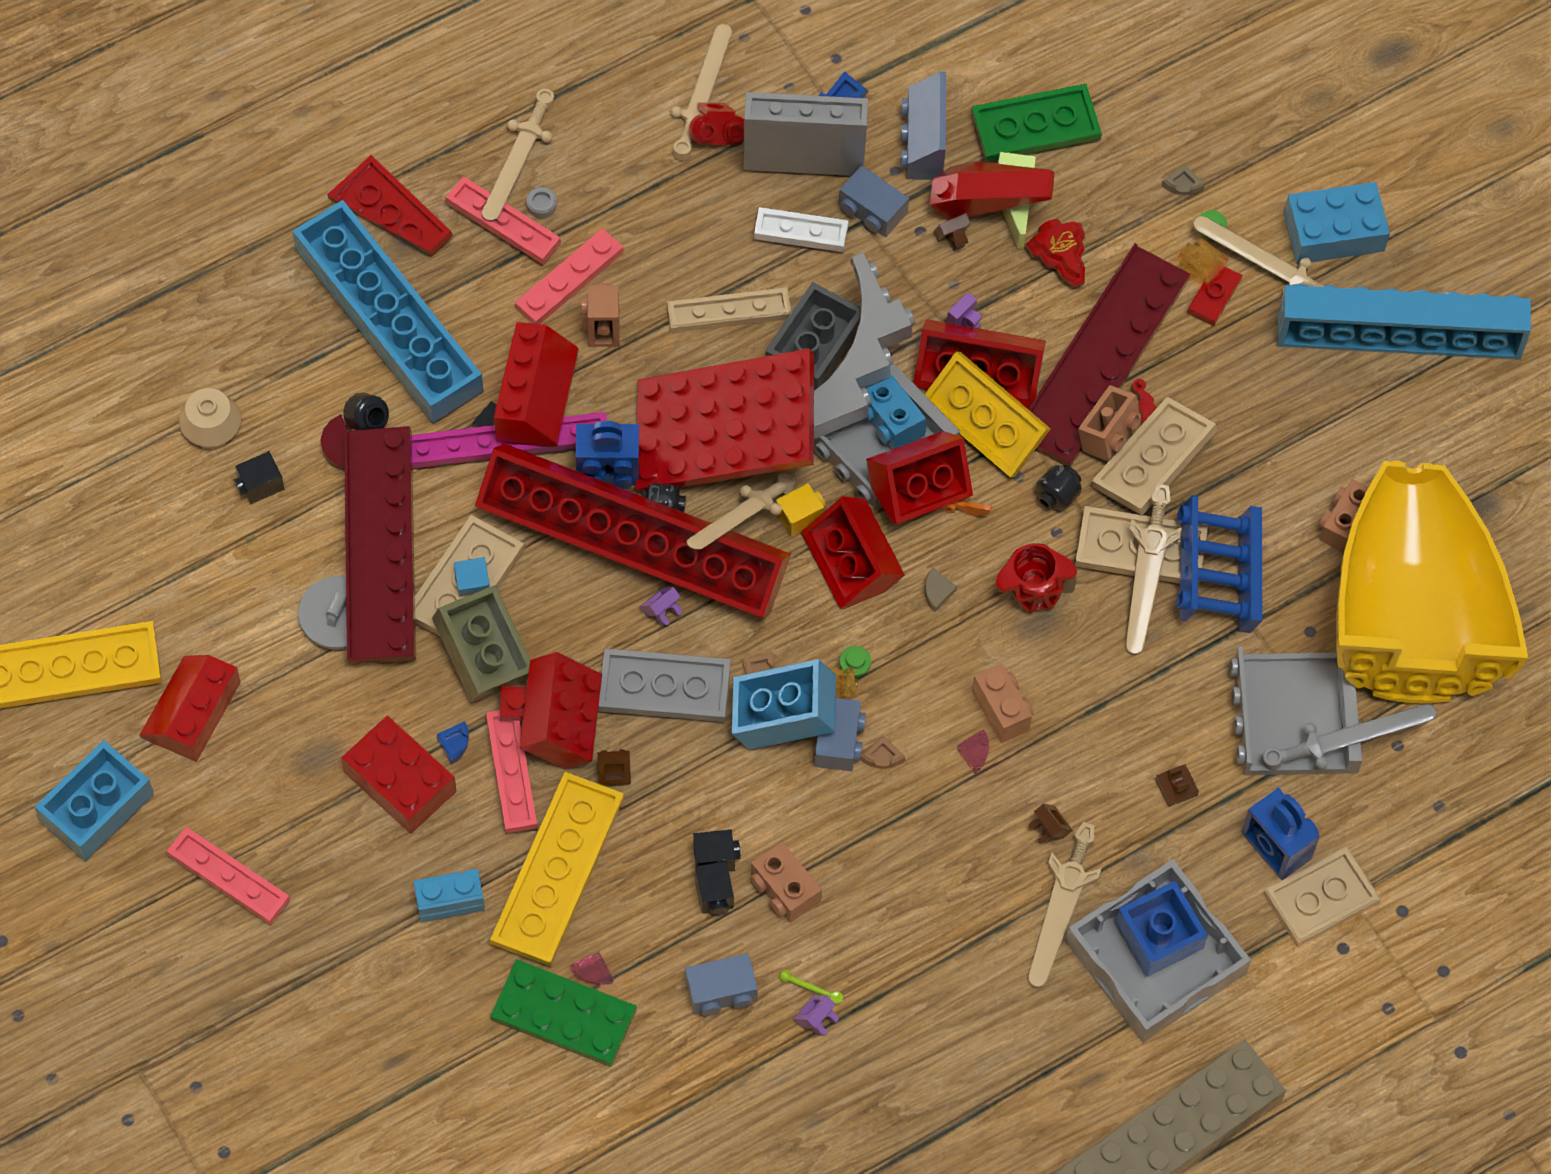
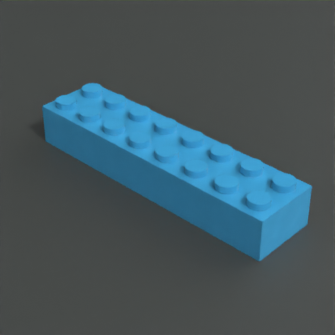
M343 200L292 231L297 252L432 423L483 392L482 373Z
M1298 283L1285 285L1277 314V347L1521 360L1531 332L1530 298H1521L1517 295L1496 297L1484 293L1460 295L1457 292H1446L1440 294L1429 293L1425 290L1404 292L1391 288L1384 290H1368L1365 287L1348 289L1337 288L1333 285L1311 287Z

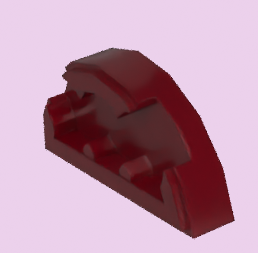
M340 414L331 419L324 427L320 440L323 456L328 463L345 469L344 430H347Z

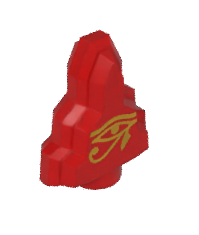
M1052 219L1043 223L1038 228L1039 234L1035 235L1025 244L1026 248L1033 258H1040L1046 267L1056 269L1061 279L1074 288L1084 285L1085 265L1081 257L1085 252L1082 242L1085 239V233L1081 223L1072 221L1061 224L1059 219Z

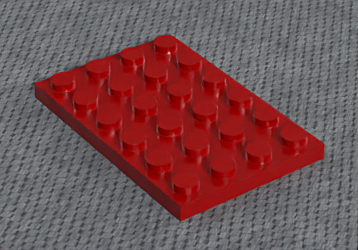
M811 349L638 379L639 480H636V491L642 494V490L648 489V486L653 482L675 484L681 488L814 465V353Z

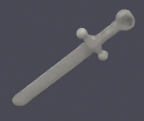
M1423 704L1321 736H1316L1317 727L1312 723H1308L1304 727L1305 733L1309 735L1306 743L1283 750L1270 748L1264 753V764L1269 770H1277L1284 762L1312 755L1317 759L1316 766L1319 769H1325L1328 766V760L1323 757V753L1429 722L1435 718L1436 709L1430 704Z

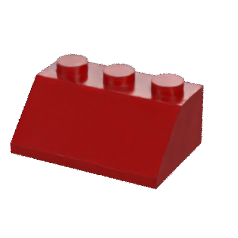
M941 431L866 459L871 489L894 524L902 523L973 496L964 437Z
M840 497L801 531L840 609H846L885 593L905 576L866 498Z
M210 655L183 656L139 735L140 738L197 762L241 683L238 668Z

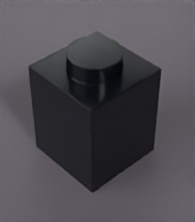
M270 451L235 466L237 478L233 479L239 495H246L250 504L285 490L282 475Z
M732 829L693 833L695 866L727 861L729 872L735 871V860L741 859L739 840H733Z
M727 861L696 866L695 882L702 914L722 915L728 912L729 909H734V894Z

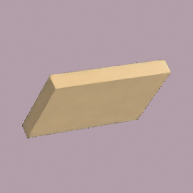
M1347 847L1265 889L1263 893L1297 947L1379 904L1381 900Z

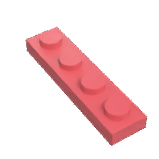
M463 176L446 196V204L543 265L561 244V237L505 203L497 219H485L482 216V210L490 192Z
M602 228L515 302V308L531 323L541 324L622 255L624 247Z
M500 710L486 712L505 832L508 834L538 829L525 750L519 748L521 738L520 721H500Z
M185 827L166 851L170 858L269 925L275 921L290 902L289 895L188 827Z

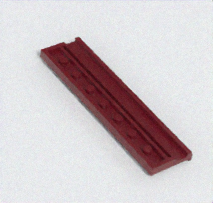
M1134 243L1028 409L1051 428L1038 445V452L1062 465L1070 467L1073 465L1082 450L1078 428L1109 385L1121 389L1188 283L1190 273Z
M410 426L356 431L344 430L347 659L353 665H358L360 662L365 661L383 663L416 660L412 431Z

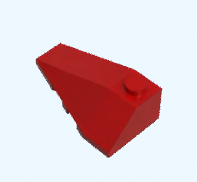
M982 161L951 166L932 179L930 206L949 221L965 213L968 217L1051 200L1055 173L1048 169Z

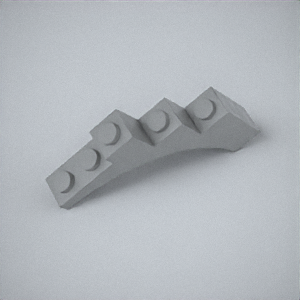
M864 253L852 257L853 271L862 299L860 324L854 343L843 363L824 384L814 391V439L869 417L868 405L872 403L865 387L891 377L890 365L893 364V359L887 347L912 338V325H915V321L908 307L904 309L899 299L891 302L886 287L880 288L876 280L879 278V274L874 262H868Z

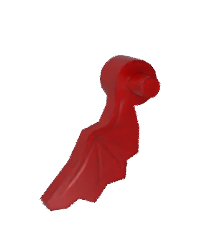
M1136 379L1131 385V391L1138 395L1140 400L1138 407L1142 425L1157 407L1154 405L1155 399L1144 391L1146 382L1143 379Z

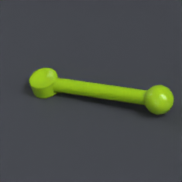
M783 970L779 974L780 980L784 983L792 982L819 995H827L836 1004L835 1006L842 1003L843 995L838 991L833 993L792 976L788 970Z

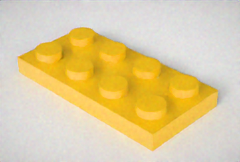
M955 352L925 393V396L958 428L960 435L1009 477H1015L1051 429L961 352Z

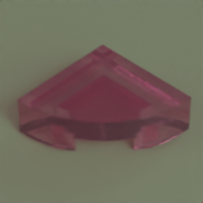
M984 729L957 745L958 752L975 774L982 769L989 753V739Z
M600 952L570 965L571 972L581 981L597 984V986L614 983V979Z

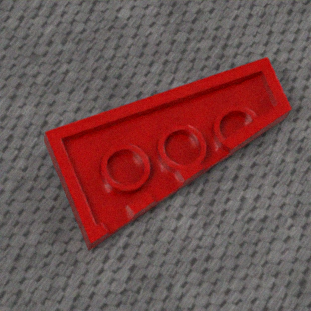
M372 155L367 157L327 194L331 201L338 203L343 200L353 213L430 256L453 236L451 230Z

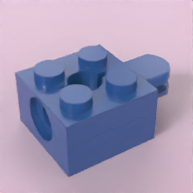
M600 421L595 424H576V471L619 488H629L635 485L636 480H639V424H619L613 421ZM606 465H610V473H606Z
M1278 787L1248 809L1241 833L1282 881L1312 860L1320 835L1315 823L1309 818L1305 819L1306 814L1300 804L1289 794L1285 795Z

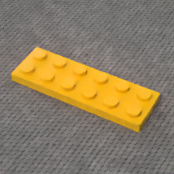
M153 621L0 645V709L162 683Z
M564 772L490 938L491 945L551 967L623 803L624 793Z

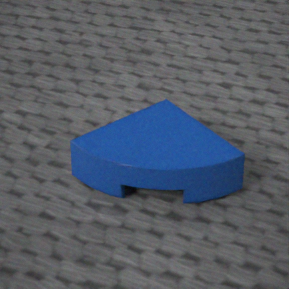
M465 721L436 734L437 740L451 765L464 755L469 742L468 727Z

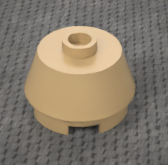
M204 388L194 392L188 398L179 417V425L183 435L190 442L206 450H215L226 446L227 442L238 432L241 424V413L237 404L226 394L213 388Z

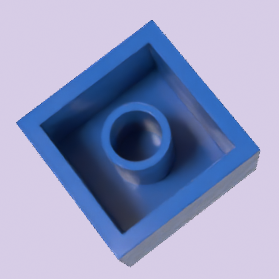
M1176 881L1119 908L1115 921L1147 977L1204 949L1208 937L1207 932Z

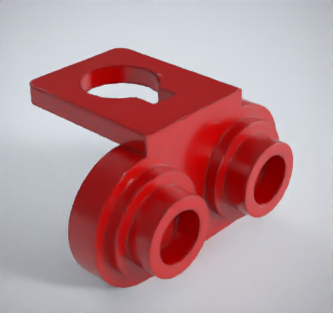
M697 103V108L705 113L695 116L689 125L690 136L697 143L704 145H737L744 141V119L736 115V111L726 103Z

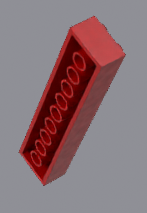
M505 443L493 448L475 503L477 508L761 618H764L772 611L791 553L731 530L706 547L693 549L687 545V540L710 525V522Z

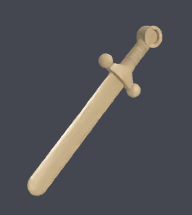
M720 24L715 28L687 110H683L678 106L673 107L671 110L673 117H681L686 122L680 140H677L673 146V155L677 160L685 161L691 156V141L693 138L689 133V125L695 116L704 114L697 108V103H708L732 35V28L727 24Z
M541 89L537 92L536 106L527 122L518 123L514 119L508 122V129L511 131L517 130L519 135L484 205L482 216L485 219L495 220L499 217L536 138L542 139L544 142L552 140V133L550 131L543 132L539 127L546 110L551 109L554 104V94L551 90Z
M1199 216L1194 220L1193 225L1198 232L1288 281L1289 285L1299 283L1311 287L1323 286L1307 276L1306 269L1311 267V260L1309 258H1302L1298 269L1207 217Z
M787 473L779 474L777 482L764 491H753L748 485L742 486L740 494L749 499L687 540V545L693 549H702L763 508L770 510L773 515H779L782 507L778 503H773L772 500L780 494L792 492L796 483L795 477Z

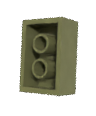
M496 585L439 607L434 613L432 620L471 703L501 691V686H513L528 680L529 655Z

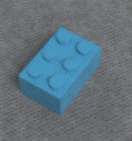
M1376 182L1288 194L1284 216L1297 264H1300L1302 258H1309L1311 262L1385 252L1390 232Z
M820 659L733 677L732 735L749 750L835 732L836 674Z
M103 740L35 806L39 821L86 861L154 793L150 779Z

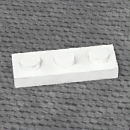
M759 207L754 239L844 252L848 220Z

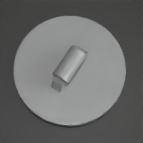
M331 576L317 581L304 593L299 604L298 617L304 634L313 643L326 649H347L346 576Z

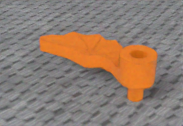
M962 501L942 507L948 513H954L956 508H958L962 512L974 516H986L992 510L991 505Z

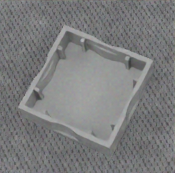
M1174 859L1138 881L1123 896L1103 904L1068 927L1065 940L1142 1043L1247 974L1251 963L1249 956L1225 925L1208 910L1201 894ZM1176 881L1207 932L1208 937L1204 949L1147 977L1115 923L1118 909Z

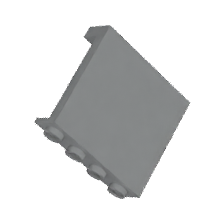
M746 92L744 170L852 176L861 165L864 166L868 98Z
M894 363L890 365V376L893 375L926 418L925 436L919 439L941 431L959 436L960 431ZM863 419L814 439L815 452L822 460L827 459L834 466L838 477L844 482L848 481L855 488L856 495L859 498H866L867 502L874 509L880 506V501L871 489L866 459L892 450L888 443L884 444L879 439L872 422H867Z
M1238 646L1235 658H1230L1231 677H1236L1237 687L1232 689L1233 706H1238L1239 716H1235L1234 727L1235 734L1241 735V745H1237V763L1243 764L1244 775L1358 773L1362 763L1361 742L1323 753V757L1328 760V766L1325 769H1319L1316 766L1317 759L1312 755L1284 762L1277 770H1269L1264 764L1263 756L1266 750L1270 748L1283 750L1306 743L1309 735L1305 733L1304 727L1308 723H1312L1317 727L1316 736L1359 724L1356 687L1345 678V672L1342 668L1338 667L1336 652L1243 654V646Z

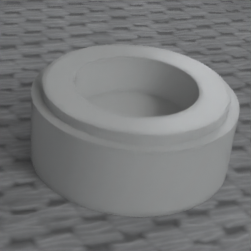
M538 187L530 191L527 196V209L532 216L540 219L548 218L556 211L557 199L552 190Z

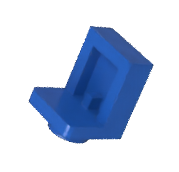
M844 71L827 94L821 92L818 96L864 98L869 91Z

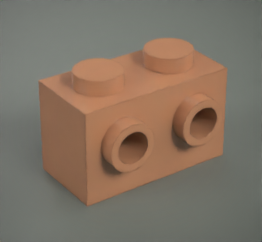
M609 283L588 285V297H582L583 330H588L589 347H619V285H611Z
M1109 385L1078 428L1083 452L1109 462L1114 454L1123 448L1125 439L1132 430L1138 427L1141 420L1135 394Z
M1351 479L1347 488L1340 487L1333 500V503L1336 504L1332 512L1327 510L1320 521L1319 527L1323 529L1320 541L1344 553L1353 520L1368 489L1366 485Z
M1002 663L975 675L972 692L1001 743H1004L1030 730L1034 712L1027 698L1022 699L1017 690L1019 685L1016 677L1011 671L1007 672Z
M783 841L751 863V882L759 892H766L771 899L770 905L776 914L780 917L784 915L790 923L821 902L822 889Z

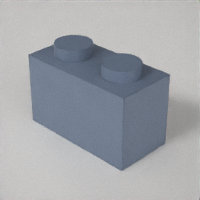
M862 165L839 189V205L846 214L856 216L863 221L872 232H879L884 237H887L908 214L909 197Z
M836 698L835 732L818 736L815 767L852 772L854 760L860 761L862 742H857L856 740L858 731L864 732L866 713L860 712L861 701Z
M749 953L685 968V982L694 1015L700 1013L704 1016L714 1015L720 1012L722 1008L730 1006L744 1008L751 1005L753 1001L758 1000V987Z

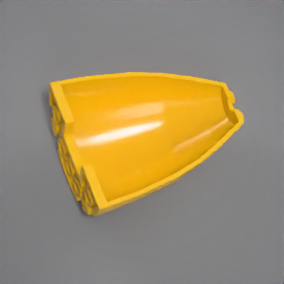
M1384 461L1368 487L1356 513L1342 558L1336 613V655L1338 667L1342 668L1345 672V678L1356 688L1366 687L1371 689L1373 696L1382 699L1423 704L1452 701V695L1466 692L1474 696L1493 689L1492 683L1503 677L1510 679L1522 668L1528 659L1521 618L1505 565L1487 527L1445 465L1422 463L1412 469L1406 467L1405 462Z

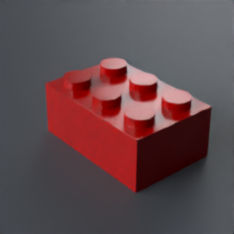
M553 652L530 660L519 748L565 770L592 762L602 674L559 652Z
M388 715L341 757L344 773L410 834L457 792L455 777Z

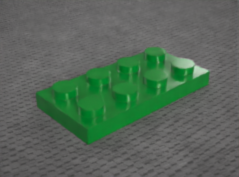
M1086 83L971 106V115L985 162L999 160L1000 152L1025 155L1100 140L1102 136Z
M516 959L490 1018L493 1022L612 1068L637 1011V1005Z

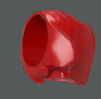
M1031 543L1016 549L1012 553L1010 559H1008L1005 566L998 573L996 585L1000 592L1012 591L1019 604L1028 613L1032 614L1034 611L1052 610L1063 593V580L1075 579L1077 569L1072 560L1054 551L1047 545Z

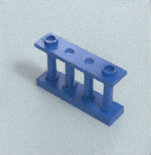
M1192 495L1184 505L1180 506L1177 514V522L1182 527L1180 592L1177 597L1180 621L1186 622L1198 609L1235 615L1236 619H1239V631L1251 633L1263 621L1262 508L1250 506L1238 518L1198 511V496ZM1198 524L1235 530L1236 534H1239V545L1232 546L1199 540ZM1198 552L1234 558L1236 562H1239L1238 575L1198 568ZM1198 581L1235 587L1239 591V602L1234 603L1198 596Z

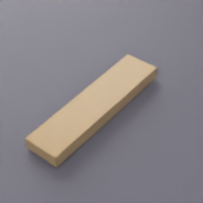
M787 287L667 301L671 333L785 320L792 313Z

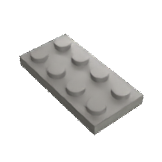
M605 648L598 711L725 722L731 659Z

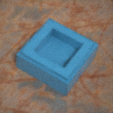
M485 557L454 562L459 595L479 592L490 587Z

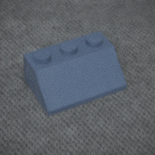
M946 72L936 73L909 86L908 98H902V116H907V124H902L901 142H907V150L901 151V168H907V179L932 180L944 170L946 151Z

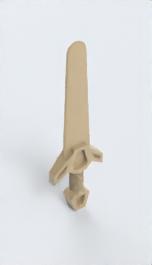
M1163 484L1157 485L1150 499L1154 506L1150 526L1142 530L1131 519L1129 529L1139 544L1126 638V649L1132 654H1138L1144 648L1165 550L1180 539L1182 529L1181 527L1166 534L1162 528L1165 508L1171 502L1169 486Z
M1083 822L1074 834L1073 839L1076 844L1070 862L1061 865L1055 855L1051 853L1048 866L1056 880L1028 975V980L1034 987H1041L1047 981L1082 888L1099 879L1102 868L1085 873L1082 867L1087 849L1093 846L1094 825Z

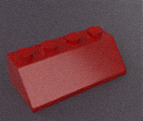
M926 319L922 329L914 384L917 388L928 390L955 352H961L1023 406L1029 408L1036 398L1046 340Z
M516 322L494 414L496 441L550 447L558 446L579 347L547 325Z

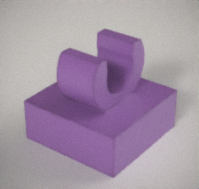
M967 292L948 311L947 323L980 328L981 324L979 321L982 319V316L976 311L977 299Z
M663 587L640 605L646 616H656L657 621L661 625H668L670 623L665 616L667 609H671L675 616L682 614L680 606L674 603L680 598L674 587Z
M813 995L793 1018L801 1028H812L819 1035H827L828 1033L822 1025L825 1017L832 1023H837L839 1020L837 1014L831 1011L836 1004L827 995Z

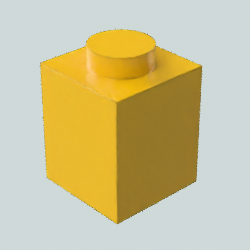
M809 483L776 499V503L782 507V511L777 517L790 537L801 533L826 508L822 495L818 491L814 492Z

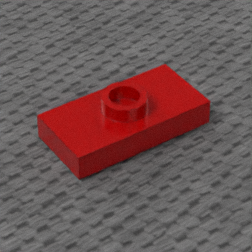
M1215 262L1190 304L1187 313L1215 326L1241 282L1243 275Z

